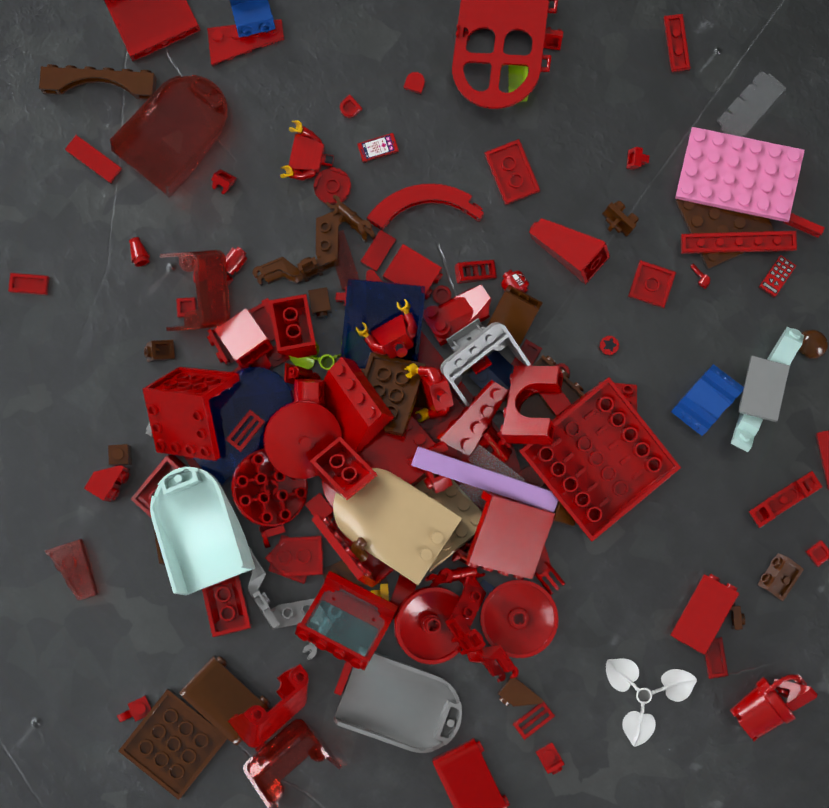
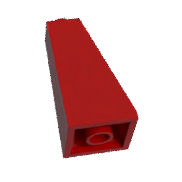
M541 218L530 228L529 233L532 240L585 285L610 257L606 242L546 219Z

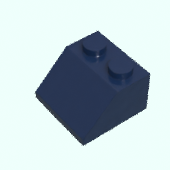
M494 350L488 356L492 365L477 375L474 372L469 375L481 389L493 380L507 390H510V374L513 373L514 366L498 351Z

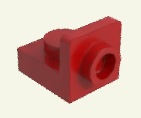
M552 742L535 751L547 774L552 773L554 775L563 769L562 766L565 764Z

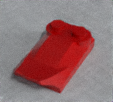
M480 284L439 306L427 307L423 312L422 318L440 346L447 343V338L479 318L480 322L489 318V307L492 299Z
M239 575L202 589L212 637L224 636L251 628Z

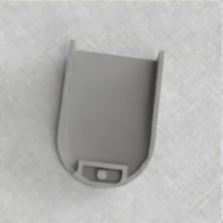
M360 647L358 653L365 656L368 649ZM375 652L365 671L352 667L333 721L338 726L416 753H429L447 745L454 738L462 720V705L455 689L441 677Z

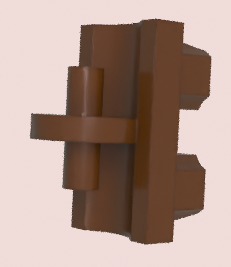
M617 201L614 204L611 202L602 213L607 218L605 221L610 224L607 230L611 232L615 229L618 233L622 232L627 237L637 226L636 223L639 218L634 213L627 217L623 213L626 207L621 201Z

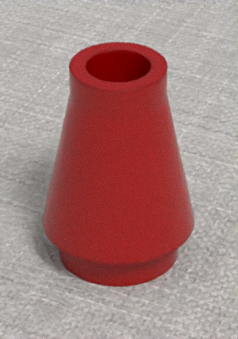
M134 237L130 239L132 263L136 267L147 265L150 262V255L140 238Z

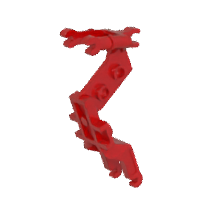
M477 565L476 568L471 566L457 567V569L452 570L444 568L439 571L438 575H428L425 581L432 580L430 586L437 587L442 583H452L459 580L463 584L460 598L450 618L445 621L455 636L451 639L452 642H458L463 649L460 652L461 655L467 654L470 662L484 664L492 677L499 675L498 683L505 680V673L512 671L510 678H516L519 670L502 646L484 647L486 643L482 635L476 629H469L486 595V592L476 579L485 576V573L480 574L477 571V568L481 566Z

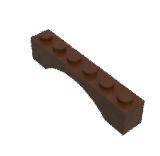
M48 64L47 67L41 66L39 89L43 94L62 95L78 85L102 82L121 87L136 99L155 100L157 78L150 70H141L140 72H133L131 69L114 71L113 68L96 70V68L89 66L84 67V69H78L76 66L71 65L61 68L57 65Z

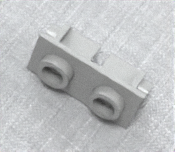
M477 318L446 340L452 351L456 352L484 330L485 327L482 326L479 318Z

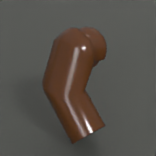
M359 537L357 541L353 542L351 551L363 562L368 558V554L364 551L367 541Z

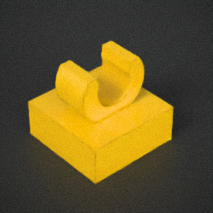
M380 584V590H371L372 593L389 601L388 584Z

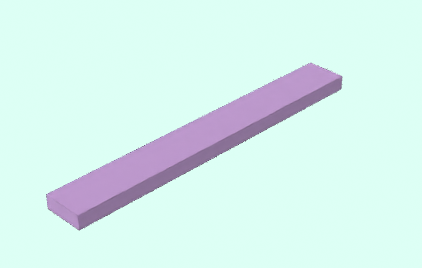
M419 446L411 463L414 467L553 513L558 503L557 498L550 490Z

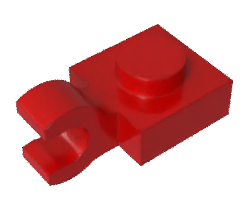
M145 695L129 703L128 707L130 710L117 715L120 723L131 717L134 718L135 722L145 718L152 709L147 696Z

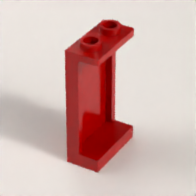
M269 298L261 301V304L248 310V312L271 343L275 340L268 302ZM215 329L207 330L209 336H207L208 341L212 347L215 345L219 351L216 355L220 363L224 362L228 366L236 362L215 332Z
M713 574L709 576L703 575L670 635L672 638L705 656L709 652V648L733 604L740 595L736 592L738 588L729 583L725 586L719 582L720 578Z

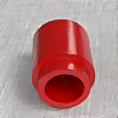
M232 247L222 260L223 264L220 267L233 276L248 259L245 257L247 253L240 247L236 249Z

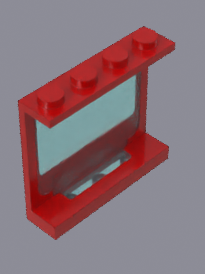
M329 571L322 588L303 620L297 624L295 634L301 640L315 644L318 649L326 650L337 659H343L354 668L365 671L394 619L399 606Z

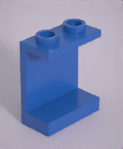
M230 0L239 37H247L252 34L275 29L268 0Z

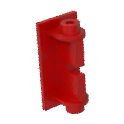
M285 363L284 382L294 385V378L321 380L319 374L312 370Z

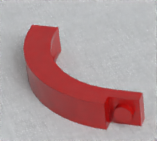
M420 184L406 187L386 197L370 212L367 220L370 224L384 231L387 225L401 212L413 206L427 203L452 206L478 222L483 218L484 212L476 203L470 204L472 195L460 189L441 184Z

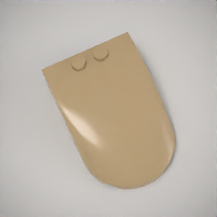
M372 468L378 476L350 499L346 500L336 492L333 503L335 521L341 532L349 540L354 542L359 537L364 538L367 541L364 550L419 585L462 518L387 470Z

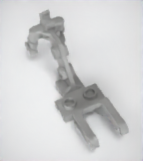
M249 547L255 569L250 570L252 575L248 585V592L271 628L274 630L301 623L315 598L281 604L270 609L269 598L265 593L261 594L259 591L266 573ZM319 605L310 620V623L319 627L317 632L326 636L335 620L339 619L342 615V611H340L337 616H333L331 610L334 606L332 605L327 611V616ZM311 642L302 651L303 653L310 652L307 660L313 659L317 653V647Z

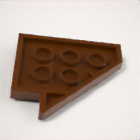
M371 352L366 368L360 369L394 415V418L383 429L386 433L404 437L422 383L421 377L418 374L412 378H407L406 374L409 371L404 368L412 363L416 364L418 368L419 366L426 367V364L396 357L390 359L387 355Z

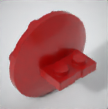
M261 449L247 455L238 464L233 474L231 490L236 507L246 519L260 526L273 527L291 521L300 513L307 499L308 482L307 479L291 478L279 472L269 461L265 449Z

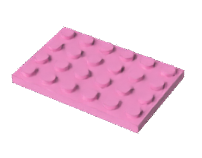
M692 127L675 199L789 222L805 150Z

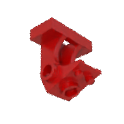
M442 441L425 448L440 454L449 450L446 442ZM414 455L406 458L410 466H412L411 463ZM424 470L427 477L424 479V483L429 490L432 489L436 494L445 491L453 485L450 478L438 474L433 476L432 472Z

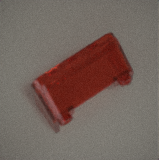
M204 250L160 254V258L179 257V265L184 271H195L198 310H191L185 314L184 325L166 327V331L219 327L230 320L226 258L222 251Z
M296 719L248 759L244 764L243 771L267 808H279L276 802L284 793V787L280 781L308 756L315 762H322L327 759L338 769L342 766L310 726L302 719Z

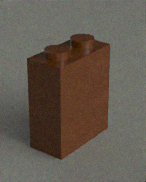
M508 285L487 327L494 322L503 324L520 347L543 302Z

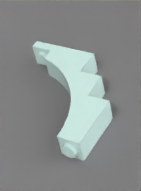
M786 327L767 360L790 365L803 343L804 335L797 329ZM740 413L731 444L749 452L763 419Z

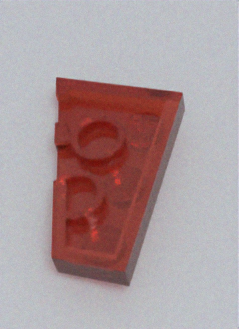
M82 539L45 550L47 556H50L55 564L54 566L61 572L66 584L78 601L98 595Z

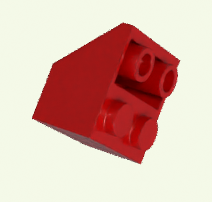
M119 465L95 471L84 489L103 501L111 502L112 499L115 500L118 497L121 484H125L129 479V471L131 469Z

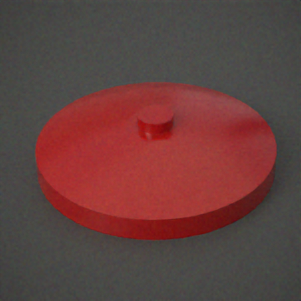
M311 401L292 402L277 410L267 423L264 432V449L271 464L282 474L296 479L312 478L318 475L314 472L310 460L338 437L342 438L341 428L334 415L324 406Z
M527 580L507 581L494 588L486 597L480 614L481 629L488 643L491 646L501 645L508 657L528 658L542 652L553 640L558 628L557 607L550 594L540 585Z
M427 586L412 592L403 600L395 616L394 632L400 648L410 658L423 664H439L452 659L462 650L458 642H452L451 639L455 636L445 623L450 618L460 598L456 593L440 586Z

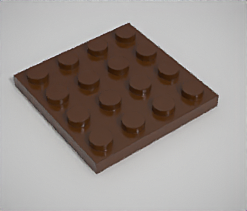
M679 199L675 201L690 233L774 231L769 218ZM746 252L700 253L707 269H710Z
M167 689L122 745L119 752L180 800L227 738L205 717L170 689Z

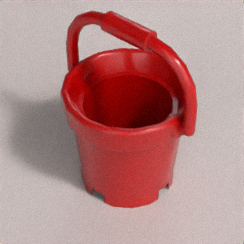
M787 675L772 685L765 677H762L756 682V687L730 709L733 716H736L738 723L754 742L783 723L788 724L796 719L775 688L792 679L797 684L807 686V683L800 675Z

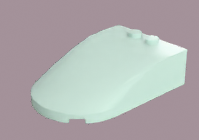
M182 467L171 471L157 484L159 486L151 498L150 512L174 594L187 596L255 569L239 520L223 488L212 474L195 467Z

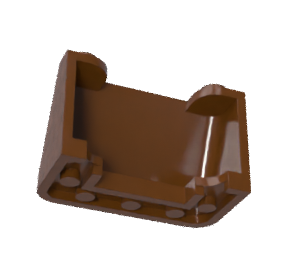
M213 656L179 693L229 741L237 746L241 743L242 738L228 720L235 714H241L254 705H259L268 712L271 709L269 706L270 701L263 695L259 697L253 694L227 670L226 665L228 663L221 656Z

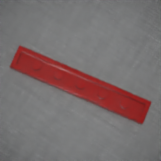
M796 231L681 234V254L797 250Z

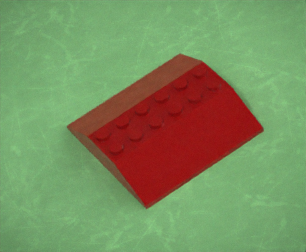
M610 377L581 396L552 420L555 426L552 445L525 444L519 450L521 455L591 542L681 468Z

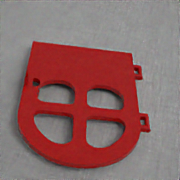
M461 0L452 74L457 89L465 99L483 108L500 109L519 103L533 91L539 80L540 73L550 72L551 55H543L547 16L548 13H557L558 0ZM550 1H554L553 8H549ZM479 29L491 30L495 34L493 52H468L466 47L467 42L470 40V35ZM515 30L527 33L532 38L530 54H505L504 44L506 36ZM543 60H547L546 67H542ZM467 63H482L492 66L490 83L487 90L477 91L467 82L464 75V66ZM504 65L527 66L529 73L525 81L517 89L509 93L499 90L501 68Z

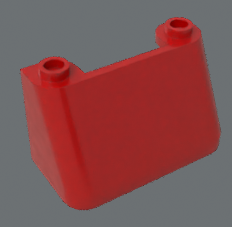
M301 664L284 671L277 677L280 681V688L276 692L281 697V700L268 712L261 706L254 705L241 714H235L228 720L249 747L254 748L262 745L305 706L309 678Z
M475 738L432 758L438 776L454 808H507L510 803L506 795H501L483 758L482 752H484V748L480 740L476 742Z

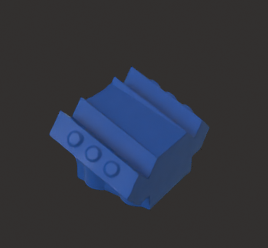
M713 364L682 397L671 412L703 436L718 420L720 415L742 393L744 387Z

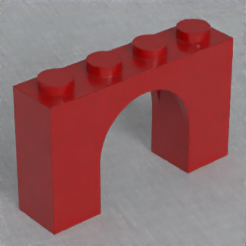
M514 366L513 373L510 374L511 386L507 394L508 403L503 412L504 424L500 428L501 436H503L507 444L552 445L555 426L551 419L525 417L520 414V409L523 402L535 393H561L564 376L559 366Z

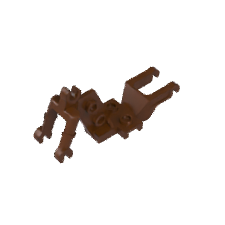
M333 195V199L337 203L335 205H331L329 202L326 203L332 212L316 218V255L318 259H315V257L304 258L300 261L301 263L297 264L298 267H295L287 259L280 257L255 267L252 273L257 278L260 286L263 285V279L268 284L282 278L297 284L303 280L305 282L309 281L308 278L316 274L322 276L323 271L339 265L338 228L340 224L344 221L347 222L352 229H355L362 236L363 241L367 242L368 235L375 239L370 222L361 219L356 212H353L347 205L342 203L338 196Z

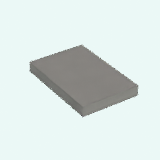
M751 356L738 413L777 422L790 365Z

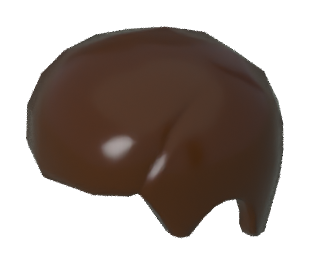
M805 330L801 333L804 335V339L798 350L800 353L810 359H818L825 354L828 349V342L821 332Z

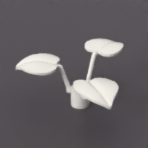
M625 658L608 659L606 663V674L613 688L625 692L632 685L637 691L636 698L641 703L640 713L638 711L629 712L625 715L622 724L624 733L634 747L645 743L654 733L656 722L653 715L644 714L645 704L651 701L653 694L666 690V696L670 700L680 702L688 698L697 682V678L691 673L680 669H671L661 677L664 687L651 691L646 687L638 688L634 683L639 677V669L632 660Z

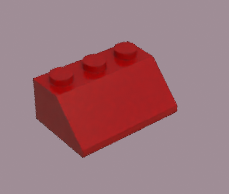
M303 294L269 300L277 352L296 358L317 355L307 295Z

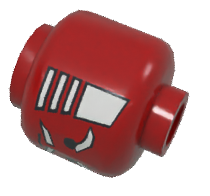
M509 270L502 276L504 279L501 282V286L504 291L508 285H511L524 293L528 292L529 282L521 271L513 272Z

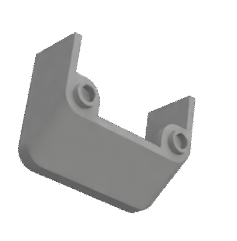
M499 322L491 323L441 364V373L448 380L451 392L464 407L470 404L457 387L462 380V373L492 349L500 351L508 346L516 359L527 366L531 364L507 328Z

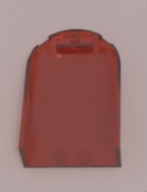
M180 75L173 77L163 83L110 139L111 151L170 198L195 170L223 131L228 116L225 96L216 84L202 76L181 77Z

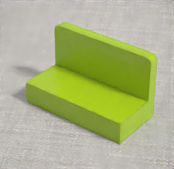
M508 65V93L517 89L525 81L528 75L527 66Z

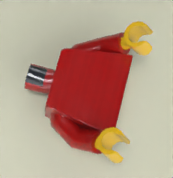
M298 120L292 121V123L296 124V129L289 127V131L298 132V134H295L289 165L280 168L284 169L286 174H281L280 177H290L304 181L318 174L322 165L332 167L334 156L324 154L325 146L313 131L302 126V123Z
M404 299L406 305L403 308L397 302V307L400 311L404 312V316L401 314L371 331V335H369L368 327L364 322H362L365 328L363 331H359L356 327L358 335L365 337L364 341L374 353L387 355L390 359L396 356L405 357L408 352L407 350L414 346L413 339L416 336L418 326L412 312H409L411 306L406 299Z
M414 363L404 368L409 371L406 374L407 378H412L416 374L421 377L429 410L423 408L415 412V414L419 413L422 416L421 419H418V422L429 418L445 416L449 411V407L453 406L454 403L448 380L441 371L435 367L419 366L418 368Z

